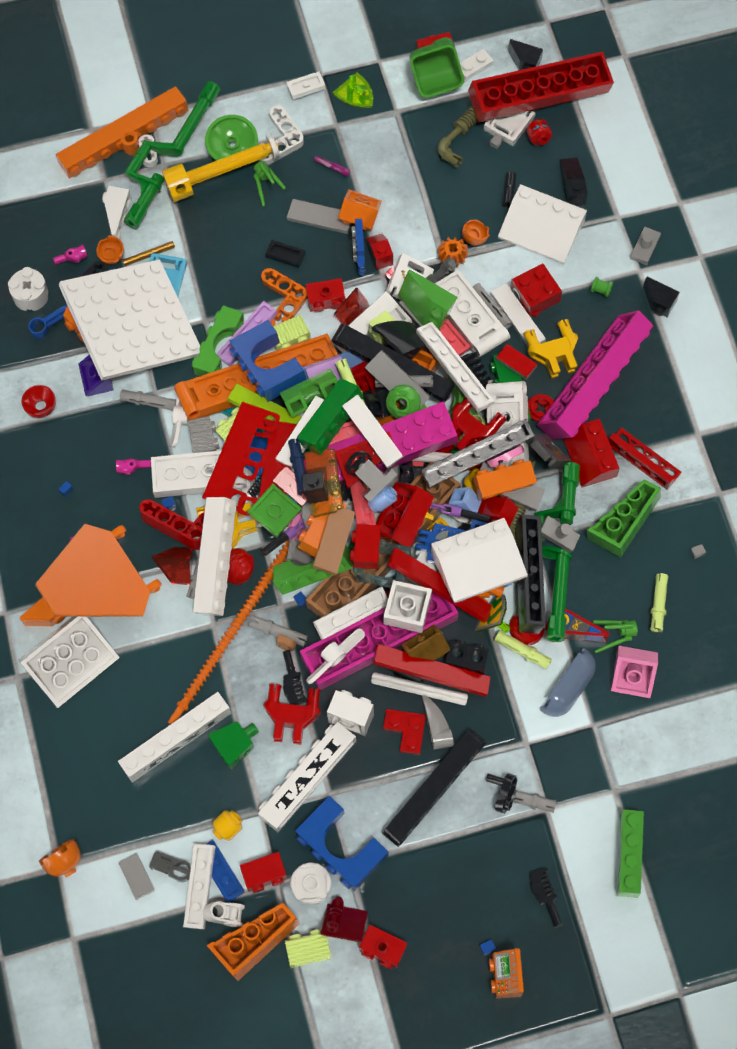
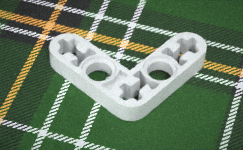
M272 107L270 109V119L283 136L275 140V142H277L278 146L284 145L286 147L283 151H279L280 157L283 158L301 148L304 144V137L283 107ZM285 124L291 125V128L289 130L282 129V126ZM271 153L268 155V158H262L259 162L264 161L267 165H270L281 158L276 157L274 159Z

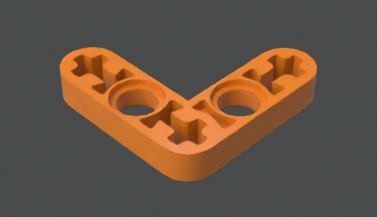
M267 268L262 271V283L285 297L277 308L278 314L270 322L272 326H275V321H280L281 318L282 322L294 318L307 301L306 288L274 269ZM272 275L273 279L269 278L266 280V276L270 277ZM282 283L289 284V288L286 290L280 289L279 286ZM296 293H302L303 296L296 297ZM287 305H291L294 307V310L286 312L284 308Z

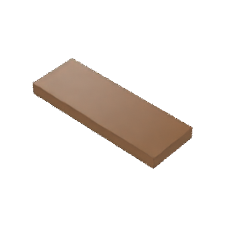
M335 504L331 505L313 568L335 576L337 575L355 512Z

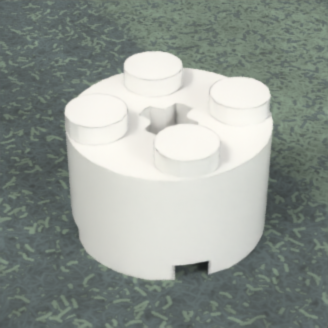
M25 267L16 272L8 281L13 301L21 310L35 311L47 303L48 287L44 277L38 271Z

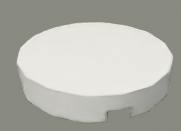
M311 862L299 866L292 874L290 882L292 893L296 899L303 904L309 905L318 904L326 899L332 884L328 871L323 866Z

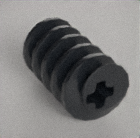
M477 352L468 353L460 357L486 389V385L491 378L490 376L485 377L488 372L483 370L484 365L480 364L481 359L476 358L478 356Z

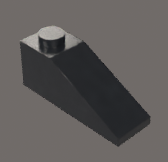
M578 158L560 159L567 203L574 206L586 205L587 187Z

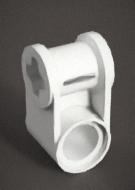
M221 901L209 903L203 909V917L208 922L224 924L230 927H242L241 916L245 905ZM213 907L218 911L216 917L213 915Z

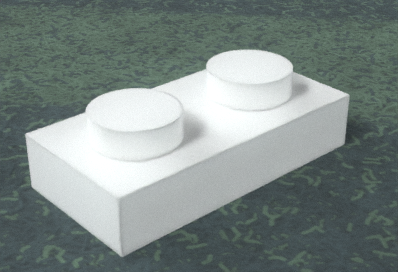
M484 49L460 63L465 81L493 65L494 60Z
M316 72L287 82V87L294 100L324 90L325 83L320 72Z

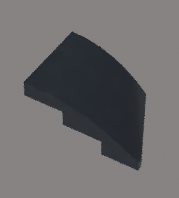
M388 321L376 324L371 328L374 332L381 334L385 338V342L394 348L395 351L410 360L421 349L430 352L416 334L417 327L413 323L407 321Z

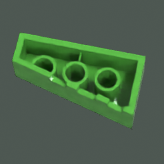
M644 479L626 495V498L620 503L618 502L607 515L602 516L598 523L587 530L588 540L621 558L660 500L661 488Z

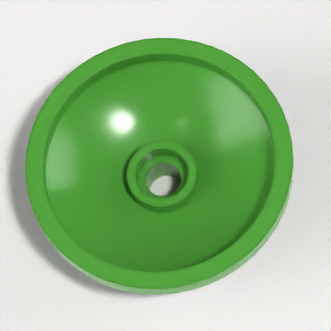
M224 115L217 118L208 127L205 135V144L210 156L217 161L258 145V134L256 128L248 119L239 115ZM231 143L236 144L234 147L229 146Z

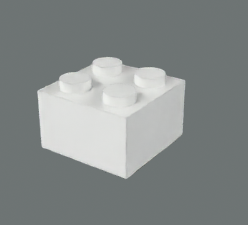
M393 580L384 613V624L423 633L432 597V589Z
M336 690L327 710L328 722L335 725L338 721L347 730L366 736L374 716V705L366 698L360 697L358 699L353 697V694L348 691L341 690L340 692Z

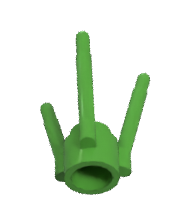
M262 161L254 166L255 174L253 176L257 183L261 204L264 207L265 201L260 179L263 181L269 179L272 184L276 181L283 190L286 187L273 173L272 169L268 167L267 163Z
M593 620V624L605 625V629H619L620 636H624V638L594 650V653H599L625 641H632V636H637L638 633L636 621Z

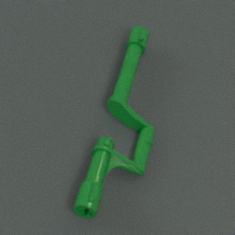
M212 81L206 83L198 96L196 105L173 143L144 140L140 148L135 152V156L124 174L141 185V195L124 218L125 224L133 229L139 227L147 213V208L156 193L162 189L161 185L165 180L158 173H154L151 178L137 173L150 150L161 155L174 157L183 154L185 145L208 107L212 106L221 90L216 83Z
M567 462L563 465L561 482L563 491L560 501L553 509L534 513V516H541V525L547 516L560 518L561 524H573V519L576 515L575 497L576 487L579 485V464ZM542 546L543 558L556 561L547 640L563 642L566 630L565 607L569 563L572 560V555L561 548Z

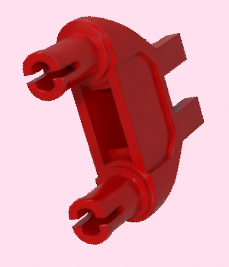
M465 398L453 408L452 423L458 439L462 434L465 435L456 447L461 451L496 434L507 419L497 412L488 425H484L470 414L473 406Z
M274 683L269 684L268 699L264 702L263 707L275 724L274 742L282 743L284 727L294 728L293 744L301 745L304 729L321 714V709L318 707L321 690L315 688L314 695V688H309L307 705L305 706L283 704L279 702L282 686L276 684L275 688Z

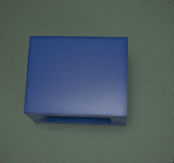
M66 481L58 490L66 497L73 490V487Z
M173 496L161 499L163 506L167 509L176 507Z
M302 592L293 597L300 608L306 605L307 598Z
M492 939L480 945L484 956L496 950Z

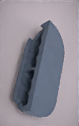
M583 648L581 653L577 654L548 696L549 699L541 708L542 713L552 717H559L568 713L596 671L595 659L588 650Z

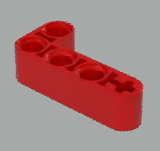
M147 499L140 503V515L144 523L193 550H200L205 512L201 513L193 523L153 500Z

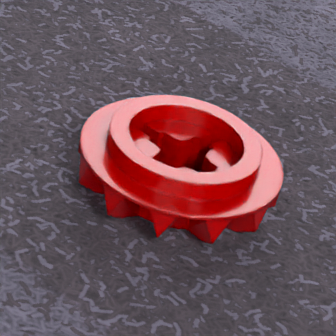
M538 394L529 399L528 409L530 417L534 422L542 419L545 415L544 412L548 411L554 400L545 394ZM538 405L540 407H546L544 412L537 411Z

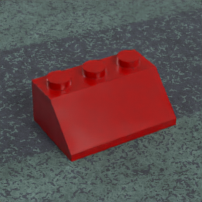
M600 418L581 424L578 428V433L574 437L563 438L568 455L572 460L571 462L580 465L579 483L581 488L618 476L620 468Z
M395 482L393 488L397 493V500L380 513L376 525H381V539L399 547L410 549L419 528L423 524L426 513L432 505L434 496L419 486Z

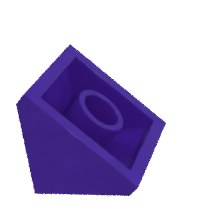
M90 354L78 364L85 396L89 397L114 390L111 378L101 381Z

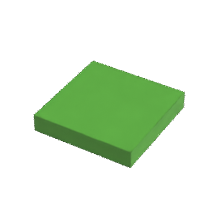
M272 484L247 513L277 538L302 511V507Z

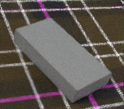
M137 853L119 862L135 900L155 891Z

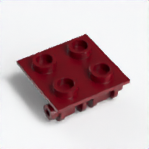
M338 896L335 897L331 904H327L321 935L362 943L368 911L344 907L343 899Z

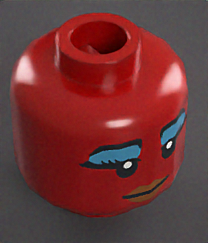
M535 119L527 127V135L534 145L542 146L550 141L552 130L545 120Z

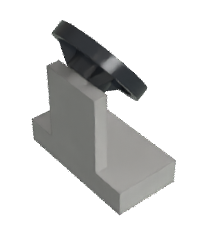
M366 451L354 453L346 464L348 473L352 476H358L369 487L362 494L369 502L398 475L390 467L382 473L372 463V458ZM361 455L360 459L356 460L354 465H351L353 459Z

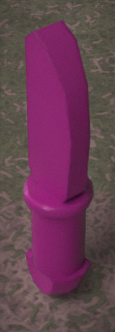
M314 157L315 161L332 168L333 171L335 170L345 176L351 173L350 169L337 164V162L332 163L322 157Z

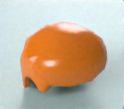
M469 220L462 228V236L466 243L480 246L490 236L489 227H486L478 220Z
M112 235L100 240L96 249L98 258L105 264H116L122 259L124 254L123 242L118 237Z

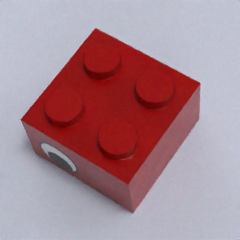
M544 263L524 272L511 281V291L530 317L533 316V313L539 310L541 312L561 301L562 290Z

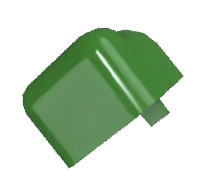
M450 38L435 40L433 44L416 49L410 54L411 68L421 96L425 98L433 97L460 88L464 84V75L455 44Z

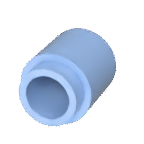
M386 485L370 502L368 501V505L372 511L376 513L382 512L397 500V493L394 488Z

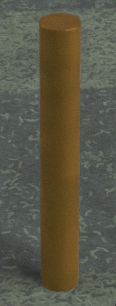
M170 241L122 261L124 266H128L151 257V253L159 254L175 248L173 241Z

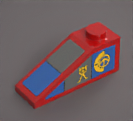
M565 608V639L607 641L609 632ZM548 621L546 623L545 630H547L548 628Z

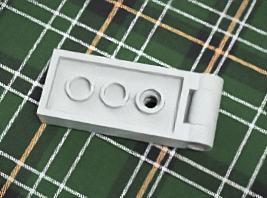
M459 270L435 283L458 297L448 320L471 346V350L477 352V357L480 358L510 339L508 330L501 324Z
M525 381L489 383L486 385V391L494 399V405L487 408V425L497 412L505 418L510 416V420L508 422L505 421L496 433L524 419L528 421V396L526 395L527 386ZM526 442L521 444L525 450L523 453L508 461L499 463L498 466L506 464V467L513 465V462L524 459V462L529 461V444Z
M222 450L151 457L154 497L204 493L212 473H207L213 472ZM237 476L233 488H245L247 486L246 479Z

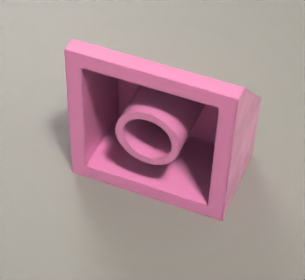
M618 646L611 691L651 698L658 666V653Z

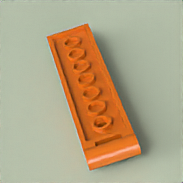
M328 333L287 348L261 355L256 358L254 364L263 369H272L296 358L299 364L305 367L334 357L338 353ZM235 364L188 381L179 382L174 386V390L187 419L192 420L199 416H209L235 407L236 405L228 402L227 399L236 384L258 394L257 386L255 383H250L246 370L243 372L239 364Z

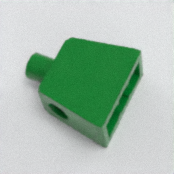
M238 721L210 733L208 737L230 770H232L254 749L250 739L258 734L259 731L253 723L243 729Z

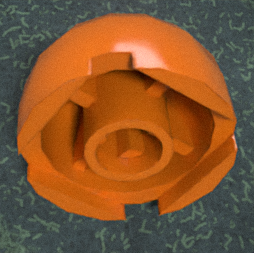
M73 838L53 849L49 854L50 856L46 854L38 862L47 874L55 877L65 875L67 878L76 872L75 867L80 863L81 851Z

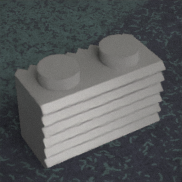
M210 416L187 420L193 453L217 451L216 449H220L218 438H214L213 432H216L215 422L210 420Z

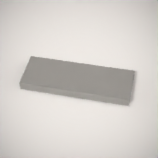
M296 199L292 200L287 215L288 221L348 234L351 224H346L341 221L342 219L338 218L340 209Z
M383 350L365 367L389 391L395 386L404 384L416 389L421 398L420 408L431 397ZM398 399L405 407H407V402L405 399Z
M483 462L479 471L487 469L488 472L495 470V467L491 468L488 463ZM534 484L533 486L499 496L508 497L511 501L536 512L545 489Z

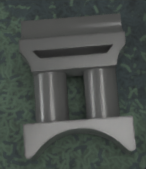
M448 257L440 265V269L434 275L430 274L426 279L434 284L455 272L457 263Z

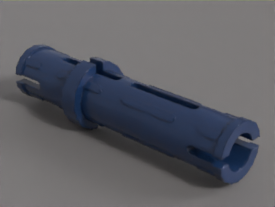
M296 438V443L295 439H290L288 441L291 454L289 459L293 464L298 494L302 495L303 491L305 495L303 486V474L306 471L304 465L305 455L302 453L298 438Z

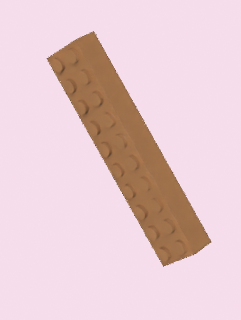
M430 462L426 467H428V466H430V465H432V464H434V463H433V462ZM422 473L410 484L419 486L433 495L432 503L439 505L449 504L454 488H461V483L452 477L429 489ZM433 508L429 509L427 512L434 516L433 521L423 520L419 530H427L442 512ZM417 532V534H416V536H415V540H414L413 544L411 545V547L417 542V537H421V536H422V535H419L418 532ZM380 539L378 569L354 568V561H352V569L341 572L336 576L328 577L318 585L306 599L307 608L321 618L373 591L392 570L388 566L392 550L396 547L407 553L409 549Z

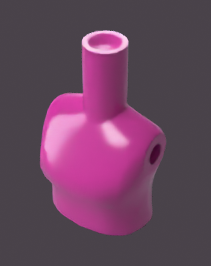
M82 244L79 247L68 249L60 256L54 257L53 261L55 265L65 261L79 264L88 256Z
M132 458L116 460V471L118 474L132 475L139 468L151 467V460H136Z

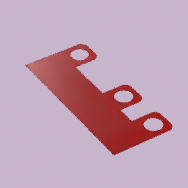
M245 402L241 403L202 496L203 499H206V497H226L231 499L235 494L247 496L245 492L234 489L233 485L237 476L249 481H253L256 478L260 464L245 458L257 428L274 432L280 420L279 414ZM269 415L275 418V424L272 427L264 425V419ZM247 464H252L255 467V472L251 476L244 474V467ZM246 500L243 501L241 504L242 509L245 505Z
M264 419L266 427H272L275 424L274 420ZM279 421L274 432H255L254 436L268 438L266 450L250 447L246 454L247 459H249L252 452H259L262 456L261 461L258 462L260 467L263 468L259 498L272 484L287 495L273 481L286 466L278 462L276 457L297 424ZM241 496L238 501L237 512L241 515L250 516L242 509L241 504L245 500H250L255 504L259 498Z

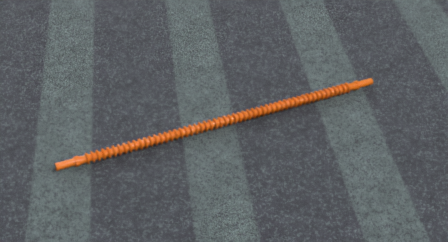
M289 539L285 542L286 545H282L283 549L279 550L280 554H276L277 558L273 559L274 563H270L271 567L267 568L268 572H264L265 576L261 577L262 581H258L259 585L255 586L256 590H252V595H249L250 599H247L246 604H243L244 608L239 610L240 614H236L237 618L233 619L234 623H230L231 627L227 628L228 632H224L225 636L221 637L222 641H218L219 645L215 646L216 650H212V655H209L210 659L205 661L206 665H202L203 669L199 670L200 674H196L197 678L193 679L194 683H190L191 687L187 688L188 692L183 694L184 698L176 704L178 707L168 720V724L174 723L184 711H187L190 701H194L193 696H197L196 692L200 691L199 687H203V682L207 681L206 677H210L209 672H213L212 668L216 667L215 663H219L218 659L222 658L221 654H225V649H228L227 645L232 643L231 639H235L234 635L238 634L237 630H241L240 626L244 625L243 621H247L246 617L250 616L249 612H253L252 608L256 607L255 603H259L258 599L262 598L261 594H265L264 589H268L267 585L271 584L270 580H273V566L286 562L285 558L288 554Z

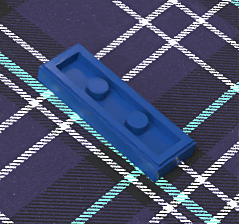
M214 840L205 844L215 846L212 879L226 902L230 903L244 894L245 891Z

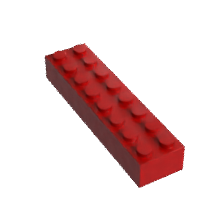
M599 52L474 80L471 82L468 92L478 122L609 93L614 81L604 53Z

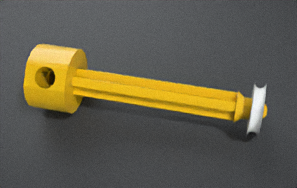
M271 134L269 137L266 135L268 142L266 144L261 143L188 172L185 171L182 163L162 170L173 202L175 203L193 196L194 193L191 185L268 157L271 153L274 159L276 157L281 158L278 150L279 146L275 142L273 135Z

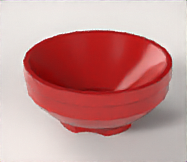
M35 385L24 392L21 403L28 415L34 418H42L48 416L54 410L56 398L49 387ZM38 402H45L46 406L44 409H36Z
M519 612L510 621L509 632L511 637L523 642L527 646L538 643L544 635L545 627L539 634L520 632Z

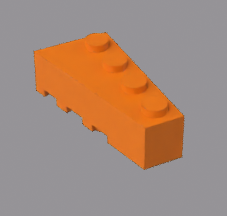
M281 903L252 922L245 923L236 931L229 932L216 942H211L207 947L233 977L239 981L300 923L285 904Z

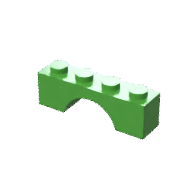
M224 305L220 311H217L214 319L215 322L208 329L206 341L201 343L200 353L198 357L195 356L193 359L192 367L195 375L202 376L222 368L221 358L215 353L216 346L224 338L233 336L245 321L243 312Z
M345 545L337 574L352 569V561H350L351 551L347 545ZM289 560L273 566V583L282 595L334 575L313 568L314 561L307 565L298 566Z
M623 810L620 815L621 854L617 896L638 898L641 894L644 811Z

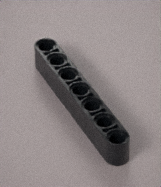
M346 324L339 325L331 340L335 345L368 363L383 350L409 376L432 375L433 387L421 388L432 398L440 402L444 401L445 403L454 388V384L449 380Z
M469 729L389 823L382 834L399 847L480 752L487 741L472 729Z

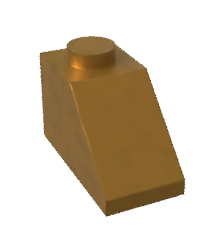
M434 624L425 629L423 633H419L401 644V647L409 656L428 660H436L450 651L442 632Z

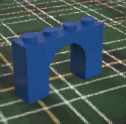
M269 320L229 340L231 355L234 359L238 358L241 370L243 372L246 370L250 383H255L259 396H264L267 402L280 396V392L307 380L305 371L296 358L272 369H263L254 364L256 358L262 352L280 343L277 331Z
M328 796L296 829L295 832L298 836L296 840L303 847L307 845L312 850L310 853L318 861L322 859L327 864L325 868L332 875H339L342 878L340 882L348 890L352 888L356 891L389 856V851L373 838L352 858L341 859L333 856L325 846V838L330 828L345 812L333 798Z

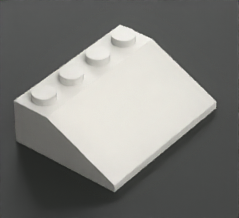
M520 184L501 227L498 239L564 264L585 222L587 210Z
M505 518L431 544V556L454 603L528 576L515 539Z
M73 616L18 661L55 706L59 708L120 657L87 616Z

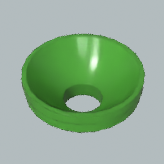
M405 384L398 385L388 393L386 406L390 414L399 419L419 411L421 398L413 387ZM398 399L406 400L407 407L405 409L397 407L396 402Z

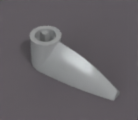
M422 696L433 750L453 747L452 732L441 710L428 696Z

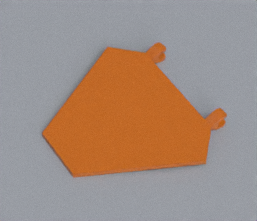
M84 524L37 581L36 587L54 616L143 617L150 593L158 592L162 584L156 579L146 586L116 540L125 536L126 529L123 525L108 531Z

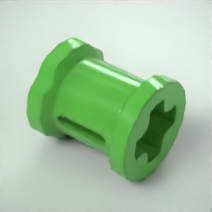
M596 276L591 292H599L608 298L613 282L600 280Z

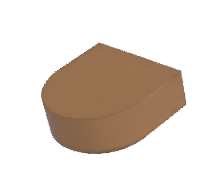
M279 634L276 646L284 650L294 651L297 643Z

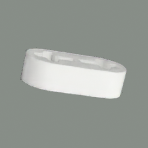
M148 134L142 135L139 138V148L144 140L154 141V138ZM150 150L149 154H151L152 160H148V156L145 158L143 165L146 167H154L158 163L157 152Z

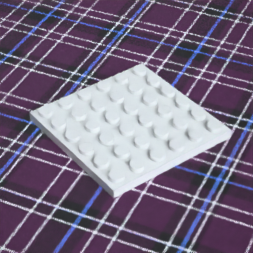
M160 260L60 281L59 287L101 381L194 358L195 356L198 357L200 344Z

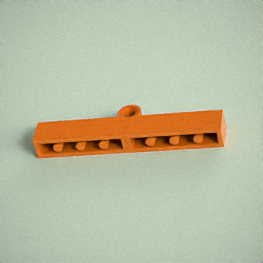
M175 86L56 153L58 164L68 178L79 175L85 169L93 167L99 161L109 158L119 150H123L128 155H134L139 149V138L142 135L153 133L157 128L170 123L173 119L183 116L189 111L187 100Z

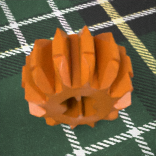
M456 236L453 240L449 237L447 241L442 240L441 246L438 247L439 260H442L443 263L450 257L457 263L456 267L458 268L459 263L464 264L465 258L468 257L467 244H464L463 239L457 241Z

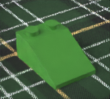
M410 269L398 294L422 325L433 322L439 331L447 321L458 298Z

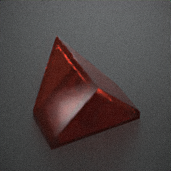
M355 288L335 311L334 315L341 324L349 325L369 307L368 301L361 291Z
M173 547L152 556V559L171 584L190 585L193 549L189 547Z

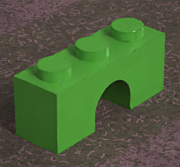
M329 368L280 392V395L291 417H294L306 411L308 408L307 404L315 396L326 398L338 380L332 369Z

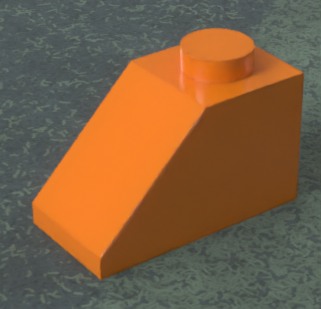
M42 597L19 618L25 626L53 627L55 624L61 623L65 616H54Z

